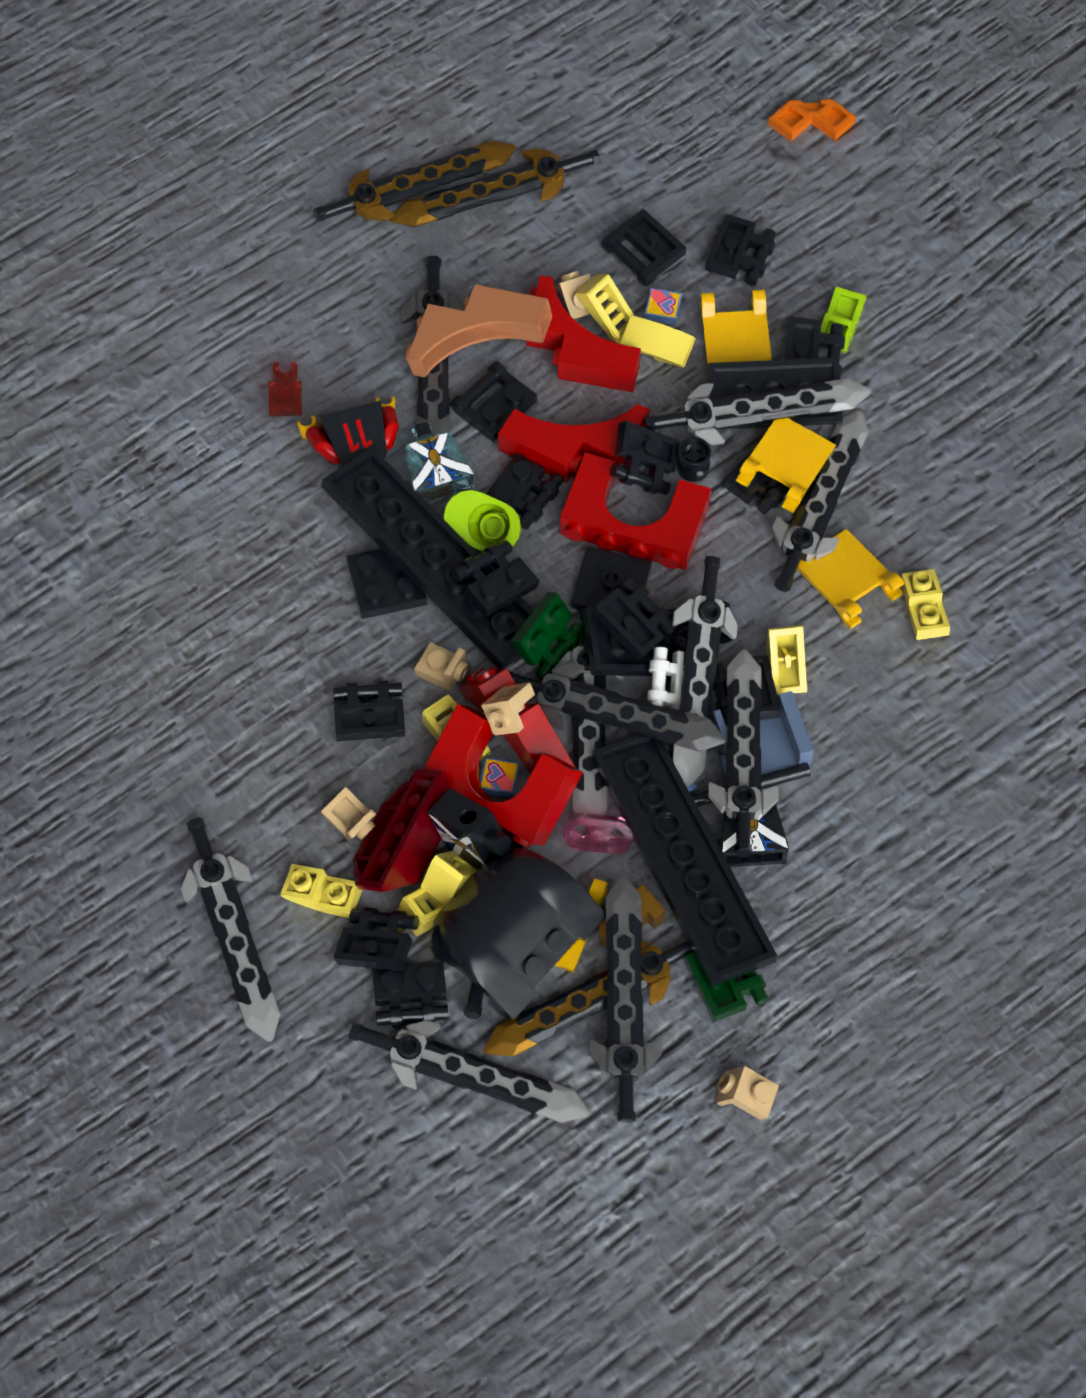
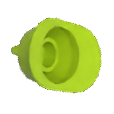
M468 490L453 496L446 505L444 520L469 546L484 552L487 546L493 543L500 544L505 540L510 542L513 547L519 539L521 532L520 518L515 509L507 503L482 492Z

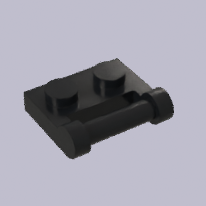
M644 209L610 232L601 242V247L608 253L615 254L638 276V281L645 287L651 285L659 274L686 255V247ZM627 239L652 263L645 266L621 242Z
M494 361L488 367V372L462 396H456L450 402L452 410L492 442L498 438L499 431L514 409L525 413L537 402V394L508 373L506 368L498 361ZM498 382L502 385L476 411L470 407L494 383Z

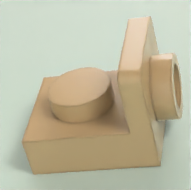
M430 642L415 666L414 673L416 676L451 692L457 681L462 682L468 672L469 664L466 663V650L459 647L455 654Z
M530 682L503 686L481 705L494 735L517 733L524 728L518 712L522 711L525 708L524 704L535 695Z

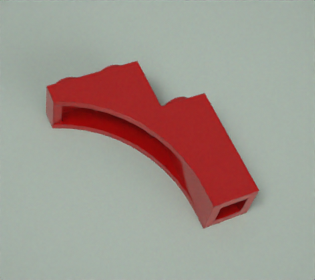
M540 275L537 287H531L529 295L547 298L553 317L543 343L526 340V346L554 351L553 365L558 366V379L634 393L640 368L641 348L611 342L582 327L562 306L554 288L553 277Z
M637 404L631 410L618 417L588 425L550 423L514 409L498 433V451L513 458L518 453L545 468L546 474L552 476L553 473H557L563 477L565 483H568L574 473L577 474L585 452L614 460L616 464L624 466L625 458L614 455L619 423L629 421L645 427L644 417L649 416L650 409Z
M492 666L484 670L483 667H480L465 676L467 682L458 688L464 698L485 715L481 705L503 686L515 685L516 683L507 668L494 669ZM526 702L524 704L525 708L518 712L524 728L520 732L504 734L503 736L516 752L529 774L531 775L542 753L554 755L574 766L539 704H527Z

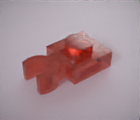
M275 362L273 364V376L276 382H269L270 416L302 415V382L296 381L298 378L296 362H291V370L288 373L280 372L279 363Z

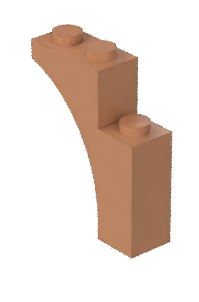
M475 284L471 295L467 296L464 300L463 311L432 304L427 305L424 315H420L417 320L416 335L413 342H410L406 348L405 359L408 361L413 375L426 377L446 357L473 344L497 339H521L543 343L553 317L547 298Z

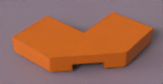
M823 99L817 103H802V100H789L769 117L768 125L790 142L811 124L836 141L855 124L856 116L833 99Z

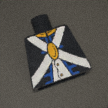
M450 788L427 812L448 850L454 851L466 861L482 866L492 855L502 856L511 848V838L503 833L489 809Z
M776 804L765 815L761 813L759 818L750 820L752 854L747 858L738 857L734 853L736 819L729 818L724 811L721 851L730 867L786 864L789 847Z

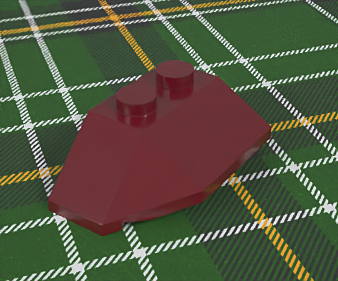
M416 769L410 775V780L400 785L383 802L373 821L376 826L365 836L353 859V871L356 878L354 881L358 889L387 892L420 881L441 840V836L427 812L447 791L446 775L442 771Z

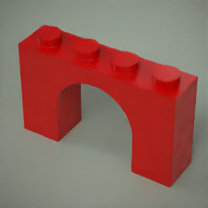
M585 452L560 516V534L573 541H586L596 544L604 550H617L633 557L655 561L670 569L679 568L687 570L710 506L712 488L680 479L667 513L660 520L645 526L628 525L617 520L606 506L616 477L610 475V468L616 461Z
M457 704L423 770L442 771L446 775V790L450 788L489 809L501 829L505 828L513 833L511 839L527 848H530L531 844L545 846L583 772L554 755L542 753L524 788L515 797L507 801H494L483 790L478 773L481 756L493 732L484 714L472 707Z

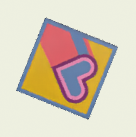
M651 288L644 319L676 325L682 293Z
M485 757L480 781L485 793L513 798L519 772V762Z

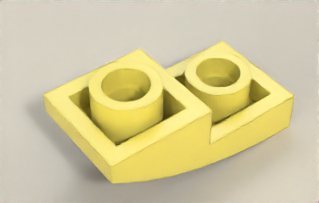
M631 315L620 344L641 348L642 354L652 356L656 361L684 368L696 338L666 325Z
M935 569L902 573L901 578L904 581L905 600L916 640L949 635L950 625L942 604V590Z
M291 864L280 895L282 898L302 906L349 918L350 911L356 909L363 889H358L355 886V881L327 876L324 869Z

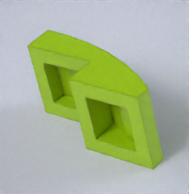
M836 286L829 309L825 313L821 325V333L830 334L831 324H842L844 326L843 337H845V347L841 352L847 353L865 306L867 295Z

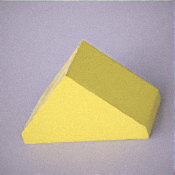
M803 626L768 628L765 655L768 656L777 695L789 691L793 693L807 692Z
M454 851L437 854L430 863L421 888L446 905L478 869Z

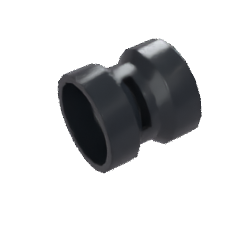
M690 437L679 445L677 471L680 477L688 482L701 481L709 473L711 448L704 439Z

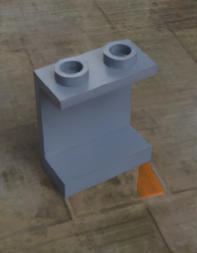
M792 691L779 694L780 718L760 720L761 775L808 763L810 766L812 763L814 749ZM719 709L713 711L712 723L725 738V743L719 745L721 755H718V760L723 775H726L728 726L725 725Z

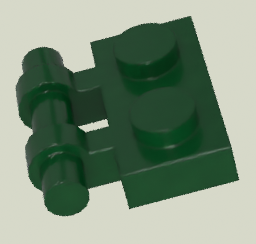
M547 592L510 641L526 664L536 666L540 662L541 666L537 670L536 676L541 680L548 673H553L552 669L555 668L568 651H573L579 644L578 638L582 634V626L578 623H573L567 629L566 625L573 615L558 593ZM557 640L558 644L551 652L549 648Z
M691 953L685 956L684 962L713 1023L746 1010L747 1003L743 997L745 995H752L756 1005H762L769 1000L764 990L766 984L762 975H757L755 970L742 975L744 980L736 983L735 979H731L712 987L695 954Z

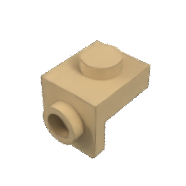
M579 271L560 276L562 282L555 285L554 288L556 292H560L565 310L573 319L589 315L590 313L580 302L575 292L591 279L590 274L580 276Z
M346 787L320 812L349 842L356 836L362 840L376 826L372 822L376 813L372 809L369 810Z
M746 1066L727 1070L718 1081V1093L715 1103L720 1106L733 1104L759 1120L766 1119L769 1116L779 1085Z

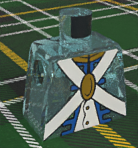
M429 422L415 425L411 429L415 441L405 445V461L409 485L426 502L473 488V470L451 433L443 432L434 435Z

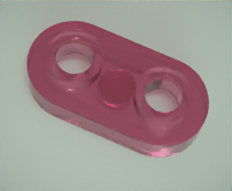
M576 813L567 819L563 831L566 843L571 848L581 851L621 854L626 852L633 842V835L629 825L624 818L617 816ZM584 825L588 831L586 833H579L576 827ZM613 829H619L622 831L623 835L620 837H614L611 835L610 831Z

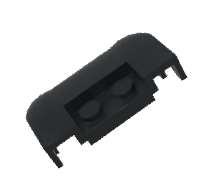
M510 848L502 856L494 854L487 859L439 912L433 921L436 924L430 948L439 961L453 966L472 980L490 998L502 1016L514 1020L537 995V992L534 990L536 985L578 939L585 941L606 918V913L585 889L559 865L534 851L523 848Z

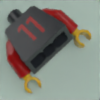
M390 396L389 404L381 403L380 398L377 397L376 402L321 416L318 422L319 427L314 415L309 416L311 424L308 426L301 425L300 421L297 422L301 437L307 439L313 449L330 464H338L339 468L371 447L385 459L387 451L394 446L399 429L394 396Z

